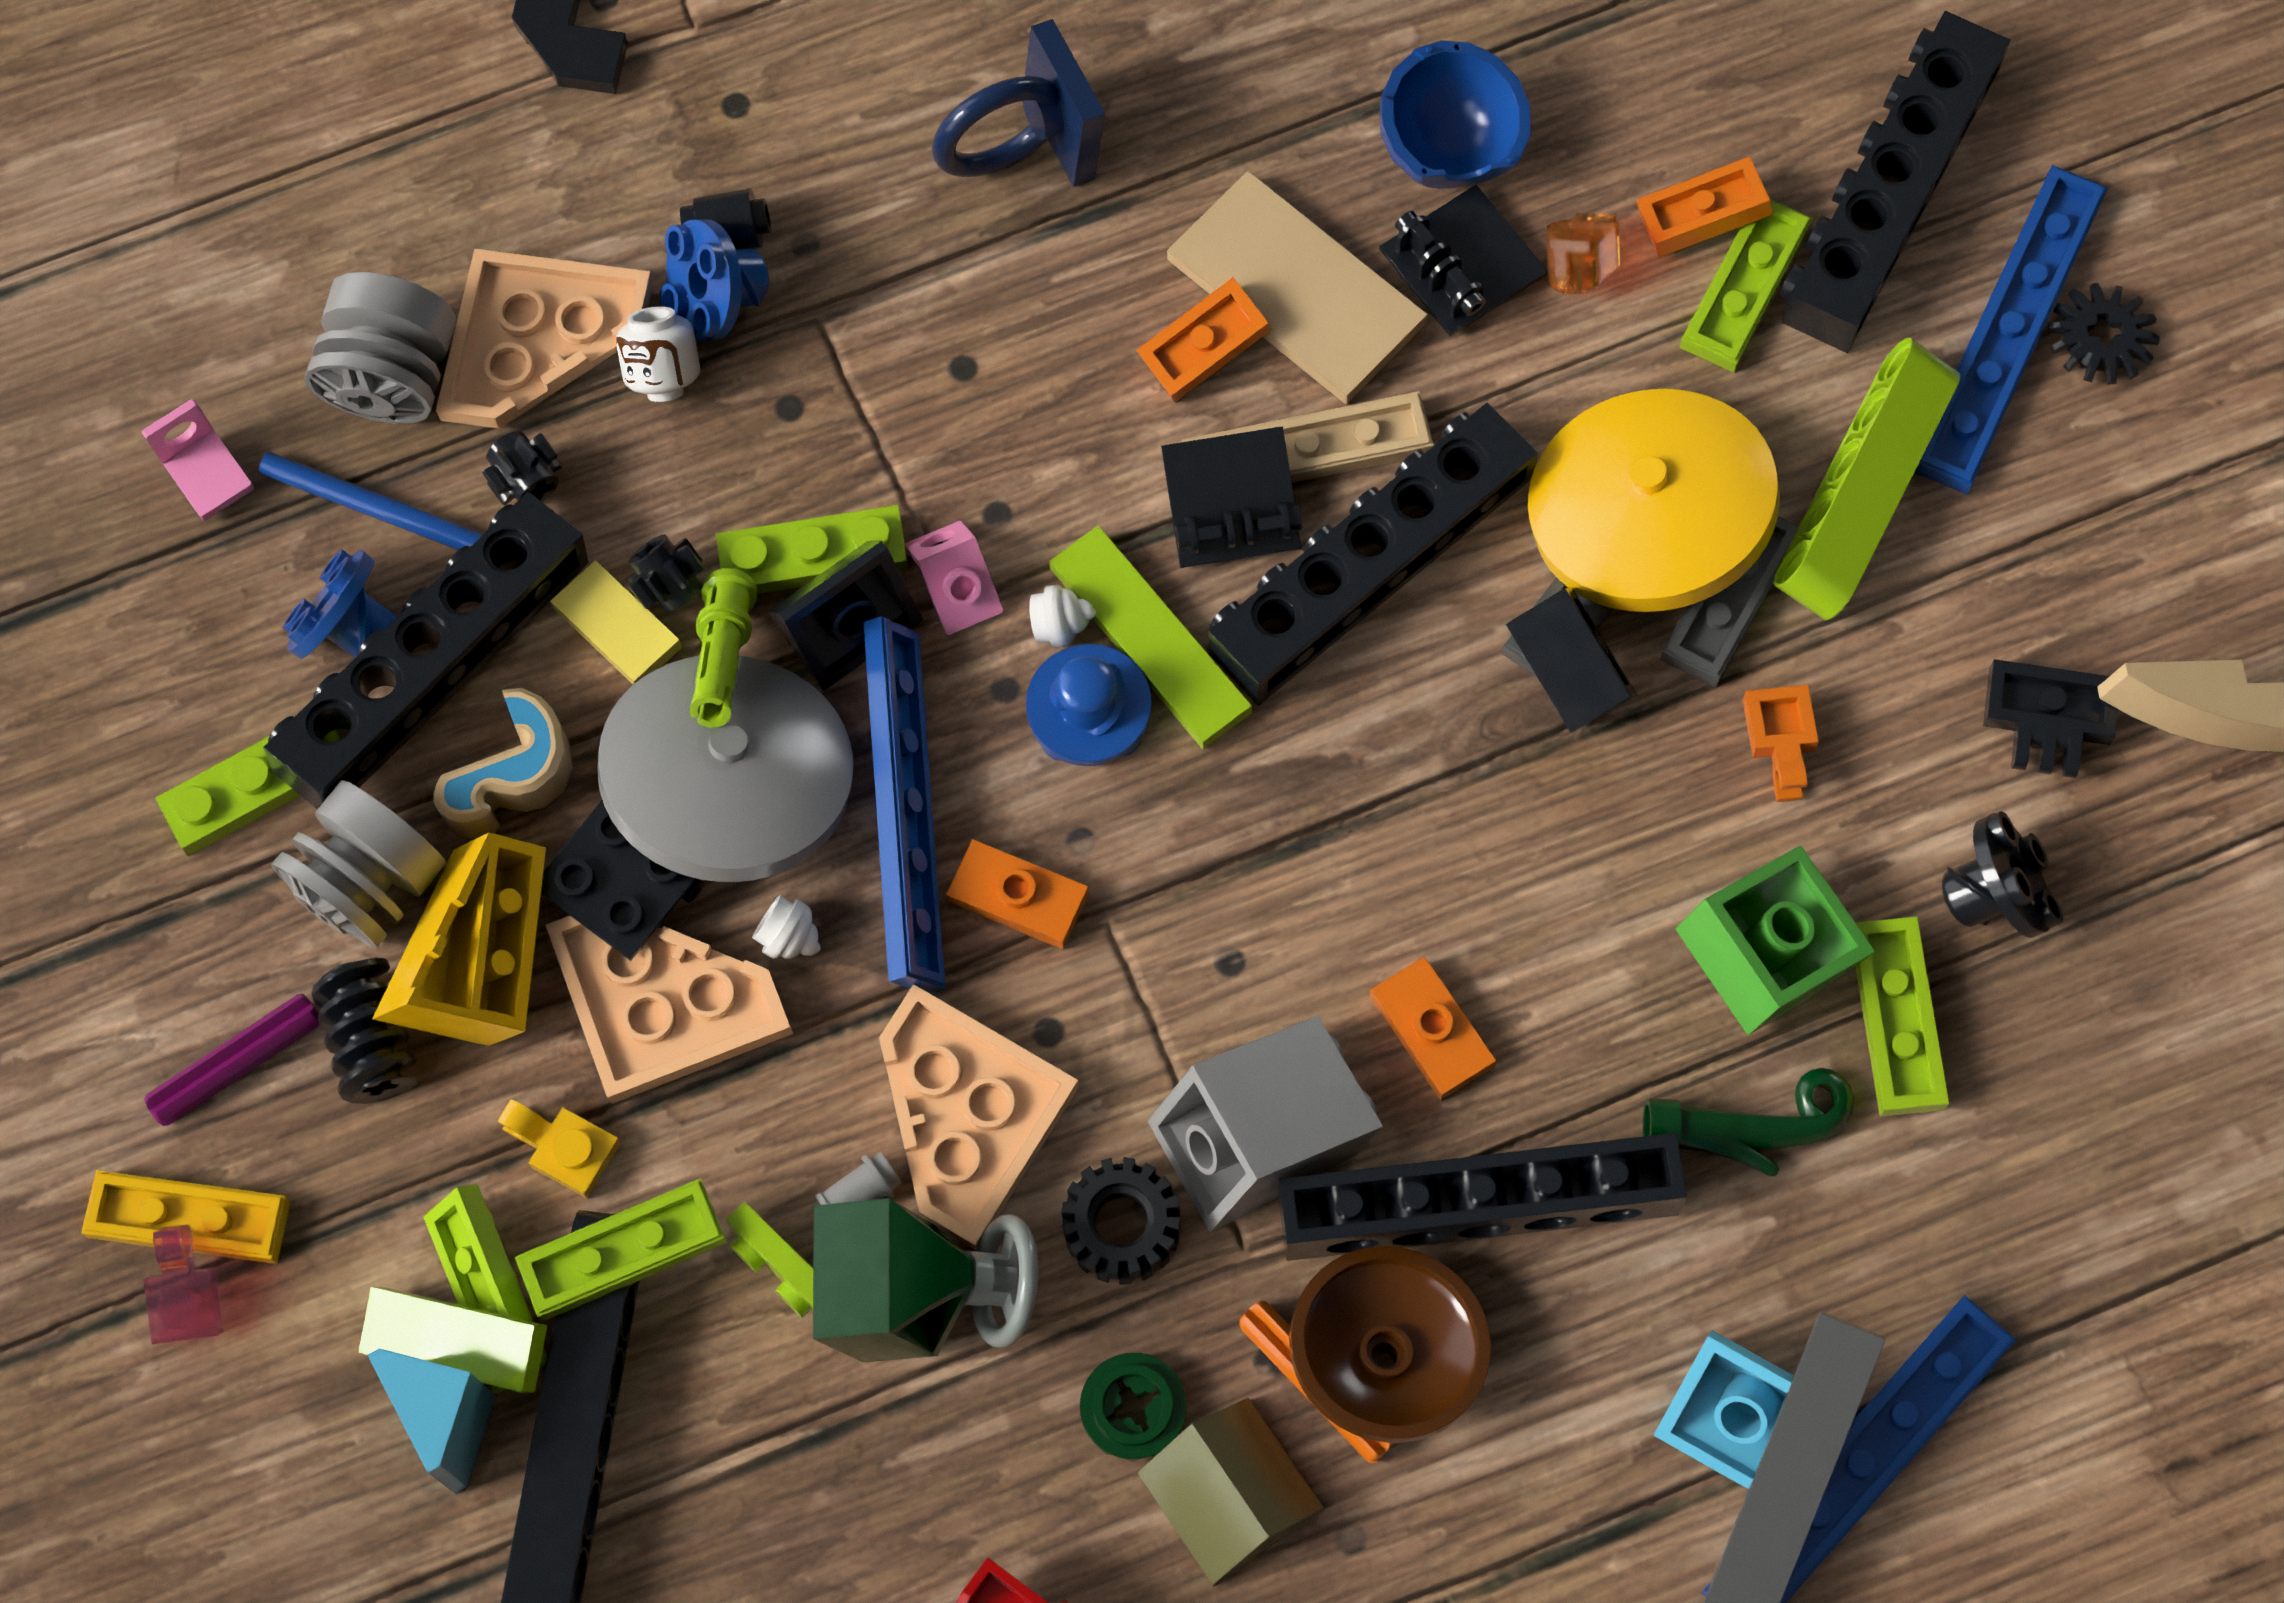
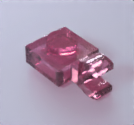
M190 1224L163 1227L162 1231L153 1232L155 1255L162 1274L151 1275L143 1279L152 1344L212 1337L223 1333L215 1267L195 1270Z

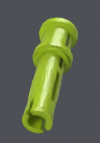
M734 568L715 570L705 577L701 590L705 607L699 612L696 619V633L702 641V647L695 679V690L690 705V716L692 719L699 716L697 723L707 728L724 726L730 720L739 651L749 641L752 634V619L748 612L756 603L758 595L757 585L752 577Z

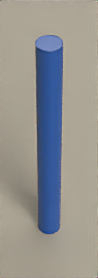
M267 452L260 463L259 472L264 476L456 550L464 546L471 547L483 535L470 528L272 452Z

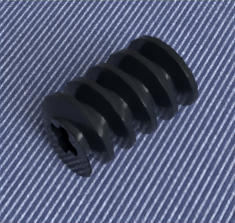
M386 958L363 959L339 965L322 976L313 986L311 993L316 1005L322 1007L319 1011L318 1020L322 1028L328 1031L324 1040L325 1046L330 1053L335 1054L331 1062L332 1071L337 1077L342 1078L338 1084V1093L343 1100L351 1103L369 1104L398 1096L419 1083L417 1078L410 1076L402 1077L401 1072L412 1067L417 1062L415 1054L412 1052L395 1053L394 1051L395 1048L409 1040V1031L403 1028L388 1029L387 1025H390V1023L372 1019L390 983L389 981L375 982L374 980L387 973L390 969L389 961Z

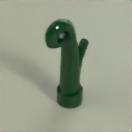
M1817 1068L1802 1075L1796 1085L1795 1099L1801 1117L1725 1111L1680 1105L1678 1099L1647 1098L1643 1109L1642 1135L1652 1136L1677 1133L1678 1146L1681 1149L1705 1151L1731 1158L1768 1176L1774 1177L1778 1174L1780 1168L1774 1161L1757 1149L1808 1145L1830 1138L1844 1128L1853 1112L1854 1097L1852 1088L1844 1076L1832 1069ZM1816 1087L1825 1088L1831 1094V1109L1825 1113L1820 1111L1814 1104L1812 1094Z

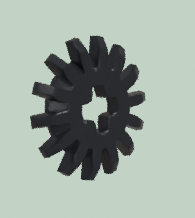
M2092 283L2090 285L2092 297L2090 301L2077 289L2070 291L2068 296L2076 307L2057 303L2053 312L2064 317L2066 320L2048 324V333L2063 334L2064 338L2050 346L2053 354L2068 350L2071 355L2063 367L2068 372L2078 364L2086 367L2083 380L2091 383L2096 371L2105 372L2107 385L2117 384V369L2120 368L2124 369L2130 379L2137 377L2139 373L2134 359L2137 358L2147 365H2150L2154 359V356L2142 344L2158 345L2160 340L2159 335L2142 330V327L2156 323L2157 319L2154 314H2140L2137 316L2133 314L2143 304L2144 300L2138 296L2129 301L2125 306L2121 305L2120 300L2123 287L2118 285L2114 287L2110 300H2105L2099 283ZM2097 319H2106L2110 328L2120 329L2121 334L2114 336L2110 346L2102 345L2100 337L2089 336L2088 334L2089 330L2095 328Z

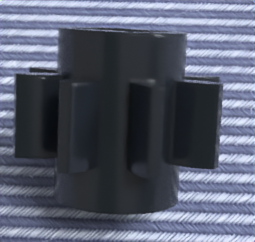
M515 431L504 435L490 447L486 459L491 466L483 470L482 474L488 481L487 485L504 506L514 498L518 501L528 491L543 502L556 490L559 480L554 472L560 470L563 465L557 459L558 454L542 433H539L530 441L523 432Z
M667 535L657 536L641 546L628 561L635 571L627 577V580L630 582L628 587L645 609L658 601L665 612L676 610L690 601L702 588L703 584L696 575L705 568L702 565L703 560L687 538H683L674 546Z

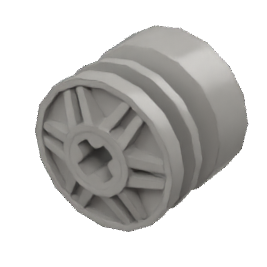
M371 272L346 273L334 278L330 287L320 322L325 333L317 336L312 350L314 357L309 362L304 381L309 390L325 403L346 413L368 420L392 424H407L427 419L435 398L433 392L441 376L436 364L442 362L447 354L456 321L454 311L437 294L418 284L394 276Z
M342 780L315 812V816L320 824L332 836L328 843L325 845L316 838L298 832L292 839V843L311 863L306 866L291 855L281 852L271 864V867L287 883L293 892L294 898L318 919L338 933L357 938L364 944L377 949L386 939L387 933L368 915L371 910L387 921L397 925L404 914L386 892L393 885L406 893L420 897L446 866L447 862L423 836L393 811L362 789Z

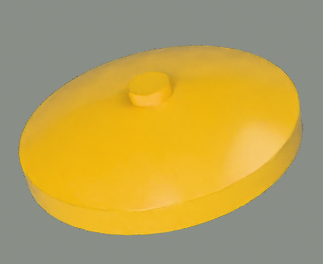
M1649 389L1626 393L1600 402L1576 416L1553 437L1542 452L1532 474L1528 491V512L1532 532L1540 555L1550 571L1568 588H1574L1577 594L1592 602L1614 609L1635 612L1665 611L1692 605L1710 598L1736 582L1752 567L1767 547L1775 529L1780 506L1776 465L1771 450L1758 429L1740 412L1724 402L1707 395L1679 389Z

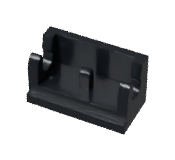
M1574 588L1562 589L1506 624L1570 733L1588 725L1637 696L1636 691Z

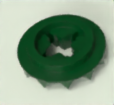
M1143 1353L1119 1354L1102 1362L1087 1378L1080 1397V1415L1086 1434L1106 1455H1113L1132 1462L1157 1455L1180 1434L1187 1410L1185 1391L1176 1373L1160 1359ZM1123 1383L1126 1390H1131L1136 1398H1142L1146 1395L1150 1397L1159 1393L1158 1396L1152 1398V1403L1144 1409L1147 1419V1431L1144 1432L1140 1424L1136 1425L1130 1417L1122 1420L1117 1418L1110 1423L1108 1422V1420L1115 1417V1412L1122 1408L1121 1390L1118 1384Z

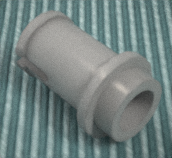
M881 1152L870 1159L865 1154L861 1157L864 1162L862 1165L822 1193L816 1194L815 1197L821 1205L881 1199L885 1195L892 1199L895 1197L892 1191L903 1183Z

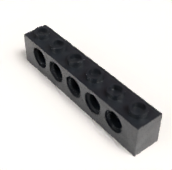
M1946 10L1934 31L1923 28L1908 61L1915 63L1909 77L1898 74L1885 99L1883 107L1890 110L1883 124L1873 120L1858 150V154L1865 157L1858 171L1847 168L1832 197V201L1839 204L1832 219L1821 215L1806 245V249L1812 251L1813 254L1805 267L1797 263L1794 264L1782 287L1780 297L1788 300L1782 320L1783 324L1848 354L1994 82L2011 39ZM1932 81L1945 82L1949 84L1951 88L1939 87ZM1916 127L1927 134L1917 135L1910 132L1907 128ZM1881 174L1895 175L1902 182H1889L1882 178ZM1866 221L1877 229L1864 230L1859 228L1854 222ZM1828 270H1844L1851 278L1840 279L1834 277Z
M1488 402L1472 415L1468 412H1463L1454 418L1441 434L1442 440L1426 453L1419 449L1410 454L1396 470V477L1381 490L1372 487L1365 491L1353 503L1349 510L1350 515L1334 528L1331 525L1320 528L1306 542L1303 548L1304 553L1288 566L1284 563H1279L1271 568L1257 585L1258 591L1242 604L1233 601L1216 614L1210 623L1211 629L1208 631L1209 654L1258 706L1531 481L1538 452ZM1454 467H1464L1471 470L1475 476L1469 480H1456L1450 477L1447 471ZM1417 504L1425 507L1430 513L1422 518H1410L1400 510L1407 505ZM1363 542H1374L1380 545L1384 551L1377 556L1368 557L1359 554L1354 547ZM1316 580H1328L1333 582L1338 589L1328 595H1318L1309 590L1307 586ZM1270 618H1282L1288 621L1292 627L1284 633L1273 634L1265 631L1260 625Z
M529 491L514 505L508 504L501 508L491 520L488 530L471 547L464 546L460 548L447 563L445 572L428 588L423 587L415 591L404 604L402 613L384 631L377 630L373 632L361 645L358 656L340 673H332L327 676L317 687L313 699L295 717H286L277 724L269 736L268 743L263 747L274 774L316 809L321 806L342 780L360 788L589 563L583 534ZM510 560L524 562L520 567L512 570L499 568L503 563ZM466 602L481 603L477 609L470 612L456 611L460 605ZM420 645H438L437 648L429 654H412V652ZM390 686L394 688L385 697H368L369 693L378 687ZM337 729L350 731L346 737L339 741H323L325 736L331 731Z
M1677 1133L1279 1179L1278 1188L1286 1261L1343 1255L1368 1247L1393 1246L1403 1248L1678 1216L1687 1199Z

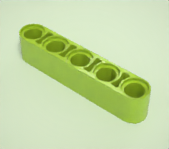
M1911 337L1899 342L1880 366L1774 576L1773 583L1775 587L1823 620H1830L1835 617L1851 599L1960 381V373Z

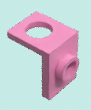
M190 399L142 430V434L202 521L208 520L254 490L251 481L214 431L195 399ZM183 422H192L190 427L180 436L171 440H164L166 434L175 426Z
M957 521L905 543L907 552L920 568L943 630L947 635H951L1003 612L977 540L962 521ZM948 540V541H946V542H944V543H941V544H939V545L933 546V545H935V544H937V543H939V542Z

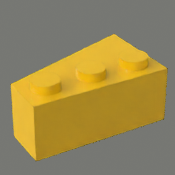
M488 832L454 849L372 1019L485 1046H491L525 1032L546 847Z

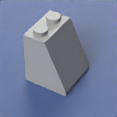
M1319 1016L1192 1065L1147 1121L1210 1233L1277 1198L1279 1179L1322 1174L1357 1155L1383 1127L1377 1117L1372 1099L1360 1088L1344 1060L1340 1044L1333 1036L1329 1035Z

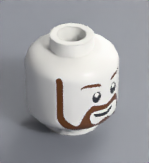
M669 307L644 308L630 314L627 317L628 323L616 334V345L624 384L634 392L647 394L650 401L665 402L679 398L684 393L683 388L693 383L700 374V363L692 323L684 317L676 315L675 310Z

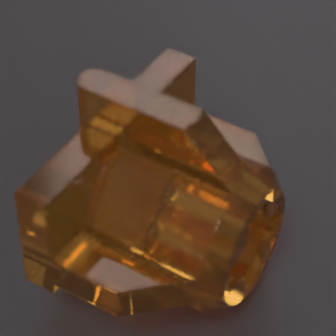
M1577 213L1572 219L1556 221L1546 227L1549 286L1555 291L1562 294H1583L1594 291L1619 267L1621 263L1620 235L1616 214Z

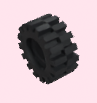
M1123 1157V1163L1113 1164L1112 1158L1101 1160L1102 1167L1094 1171L1091 1166L1087 1167L1081 1172L1082 1179L1078 1183L1073 1181L1067 1190L1068 1198L1066 1202H1063L1061 1211L1062 1228L1067 1248L1071 1256H1075L1078 1260L1079 1267L1086 1273L1089 1271L1094 1272L1097 1280L1108 1283L1109 1278L1119 1279V1285L1131 1284V1278L1141 1276L1142 1281L1153 1276L1152 1271L1158 1266L1163 1269L1170 1261L1169 1255L1172 1250L1176 1251L1179 1231L1181 1229L1180 1206L1177 1195L1174 1196L1172 1185L1165 1176L1160 1178L1156 1173V1168L1148 1163L1141 1167L1136 1165L1134 1158ZM1115 1198H1129L1143 1207L1147 1214V1226L1137 1240L1129 1244L1118 1245L1108 1242L1099 1234L1096 1228V1217L1101 1207L1108 1201Z

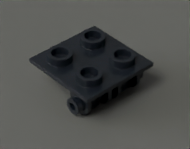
M1477 184L1427 216H1417L1414 211L1405 213L1395 223V227L1399 231L1398 235L1379 246V250L1449 337L1455 335L1548 274L1546 268Z
M1283 426L1161 446L1180 568L1302 549L1299 533L1302 530L1299 507L1295 506Z
M601 800L543 872L541 895L628 960L632 961L679 900L682 898L687 903L692 902L701 892L704 883L697 878L671 871L640 853L616 828L604 806L603 800Z

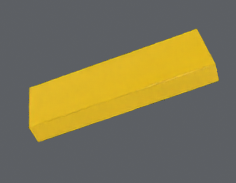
M96 1170L81 1234L89 1239L277 1264L291 1200L283 1195Z

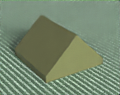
M1245 1398L1192 1423L1138 1472L1139 1477L1212 1586L1221 1582L1324 1511V1507L1249 1398Z

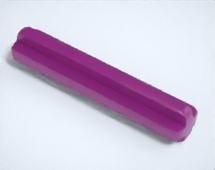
M297 994L147 1093L144 1097L146 1107L158 1123L162 1126L170 1125L320 1025L318 1020L319 1012L306 995Z

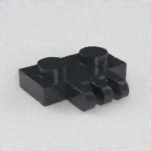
M1994 659L1989 667L1983 726L2015 731L2011 760L2012 769L2026 770L2031 747L2038 748V773H2052L2055 751L2064 752L2062 776L2077 778L2081 761L2082 741L2110 745L2116 735L2118 709L2099 698L2097 687L2109 676Z

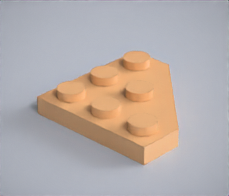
M474 249L436 407L440 421L500 429L617 353L616 334L628 323L627 317L638 310L649 307L654 284L651 272Z
M571 916L545 925L605 1093L611 1104L793 1034L769 969L747 960L742 962L720 953L704 942L665 926L663 928L658 927L632 961H630Z
M913 984L883 1030L879 1040L913 1181L916 1201L922 1218L977 1250L986 1228L993 1220L998 1218L1079 1088V1081Z

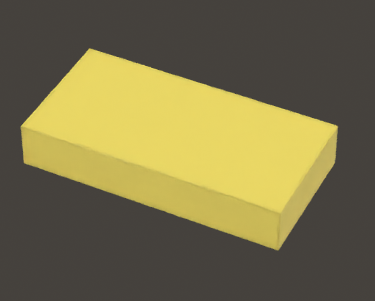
M596 560L550 601L554 610L633 685L652 671L662 667L682 648L680 640L648 609H645Z

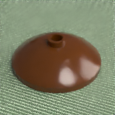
M1393 1246L1368 1247L1344 1254L1331 1261L1305 1287L1296 1305L1290 1325L1289 1346L1291 1361L1300 1386L1308 1399L1327 1419L1340 1428L1373 1441L1387 1443L1412 1442L1428 1438L1447 1429L1469 1410L1481 1391L1488 1374L1491 1357L1490 1333L1486 1317L1477 1298L1467 1284L1446 1265L1428 1255L1406 1248ZM1376 1351L1387 1352L1393 1358L1394 1365L1391 1367L1377 1365L1372 1358V1353Z

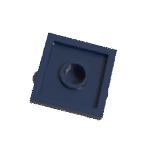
M1053 19L1031 26L1025 76L1006 79L981 89L961 102L942 121L933 139L932 154L934 161L944 172L958 177H977L991 174L1023 160L1048 140L1073 187L1095 179L1105 112ZM1022 101L1029 125L1008 141L977 153H961L956 151L960 138L974 123L1003 106Z

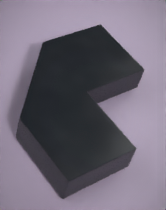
M581 0L515 1L512 13L515 28L545 64L547 71L558 86L616 94L628 47L625 33L574 26Z

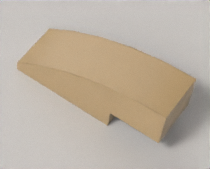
M2242 659L2125 663L2097 687L2101 700L2133 718L2171 734L2209 745L2246 751L2284 752V682L2247 683Z

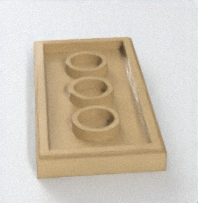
M1249 171L1237 180L1167 250V260L1209 294L1234 277L1272 328L1263 338L1345 405L1427 324V313Z

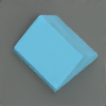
M1711 1330L1653 1436L1748 1489L1794 1375Z
M381 1348L369 1353L367 1356L427 1473L455 1494L467 1488L496 1396L471 1372Z

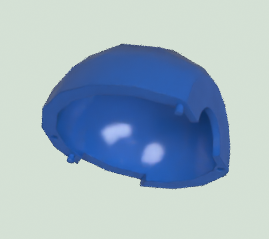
M1440 40L1414 49L1408 57L1392 70L1380 101V134L1392 161L1419 185L1437 189L1463 187L1487 181L1504 174L1520 161L1531 135L1530 104L1519 78L1497 55L1472 43Z

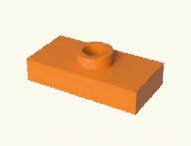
M1750 156L1636 199L1640 217L1659 258L1773 215L1770 198Z
M1232 277L1136 351L1173 401L1177 402L1270 332L1272 328L1239 283Z
M972 839L946 893L948 903L1064 950L1089 896V889L1084 884Z
M1425 956L1370 989V998L1440 1101L1495 1068V1058Z

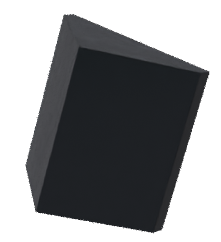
M882 541L865 542L767 612L823 691L866 661L864 622L882 616L912 629L924 620L888 548Z

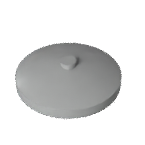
M695 656L660 667L631 686L611 710L601 734L598 752V783L604 806L612 822L625 839L640 853L655 863L688 877L716 882H742L766 878L784 872L812 856L827 842L840 824L848 804L853 777V754L847 731L835 709L816 688L795 673L773 663L747 656L738 657L737 676L732 696V714L730 720L724 726L707 728L697 723L699 716L693 719L690 716V705L695 690V679L699 656Z

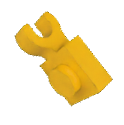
M511 1099L497 1121L504 1126L502 1128L503 1131L536 1148L528 1162L532 1169L586 1199L590 1196L621 1144L616 1136L563 1107L553 1123H550L531 1109Z

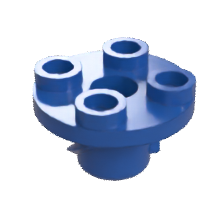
M689 220L682 225H672L668 228L665 236V248L668 254L666 284L662 286L660 291V306L672 308L675 310L676 315L690 321L694 329L696 341L720 340L732 330L740 307H759L765 298L769 285L767 265L763 257L756 250L735 249L731 238L724 228L713 220Z
M343 549L336 553L320 576V579L326 585L312 603L305 598L302 599L292 610L282 627L288 632L287 637L290 639L287 646L288 651L302 659L309 655L325 638H328L356 658L361 645L373 632L377 630L384 631L397 618L396 614L365 593L364 584L375 563L373 557L363 550L357 551L352 556Z
M1082 644L1068 647L1055 653L1035 672L1026 696L1029 726L1034 737L1043 747L1044 752L1054 760L1079 766L1103 765L1132 754L1139 747L1151 718V694L1145 675L1138 665L1124 653L1103 645Z

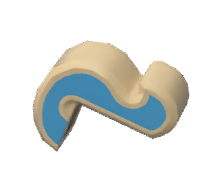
M523 688L502 690L522 745L440 776L433 794L434 804L447 826L459 836L473 839L488 832L495 833L500 828V822L494 814L496 808L501 807L509 810L529 812L546 807L565 790L573 769L569 741L552 707L541 696Z

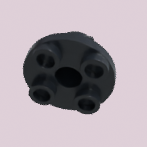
M2003 811L1977 820L1973 829V842L1977 858L1955 868L1947 866L1948 871L1945 872L1942 878L1943 897L1948 909L1956 920L1967 927H1973L1980 923L1987 925L1992 918L2003 914L2019 933L2028 938H2034L2048 932L2050 928L2063 922L2061 907L2054 894L2047 889L2041 872L2048 868V859L2038 838L2032 833L2022 837L2008 815Z

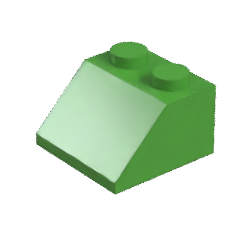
M1801 845L1705 898L1675 928L1747 1035L1752 1034L1793 1010L1875 952Z

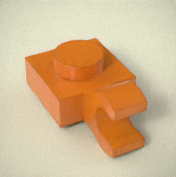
M1808 684L1745 691L1742 702L1752 758L1772 757L1773 786L1777 802L1802 800V787H1807L1806 769L1802 753L1816 752L1819 743Z

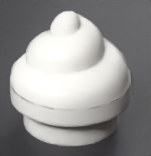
M1059 585L1046 586L1044 593L1032 594L1030 596L1031 626L1038 644L1050 642L1054 648L1070 645L1076 638V635L1085 630L1089 620L1096 614V610L1087 600L1078 599L1073 591L1067 588L1062 589Z
M779 895L761 919L752 936V939L764 945L762 952L772 959L780 956L784 959H791L799 954L811 956L818 953L821 949L818 943V930L812 924V911L808 905L797 898L790 902Z

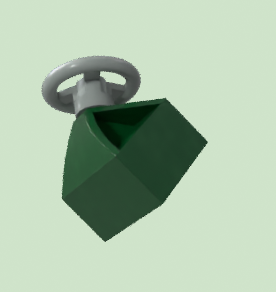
M890 1198L814 1205V1340L861 1362L934 1357L939 1355L964 1305H971L979 1334L993 1347H1009L1018 1341L1025 1332L1031 1320L1038 1294L1039 1259L1032 1231L1020 1217L1012 1214L999 1216L986 1228L977 1250L964 1252L939 1227ZM1004 1239L1001 1254L996 1253L1001 1241ZM1019 1261V1282H1018V1291H1017V1280H1018V1276H1017V1269H1016V1267H1017V1262ZM991 1305L1002 1306L1006 1319V1324L1002 1328L997 1325L994 1319Z

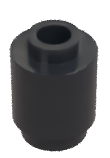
M751 188L694 198L693 205L680 207L681 225L689 220H713L724 228L731 238L735 249L762 248V235L771 234L772 232L767 202L765 198L755 199Z

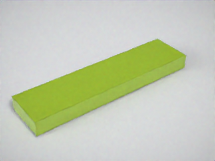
M1099 526L1093 528L1049 561L1051 571L1067 589L1073 591L1078 599L1087 600L1096 610V614L1092 618L1120 652L1124 653L1138 665L1145 675L1149 687L1203 750L1252 714V705Z

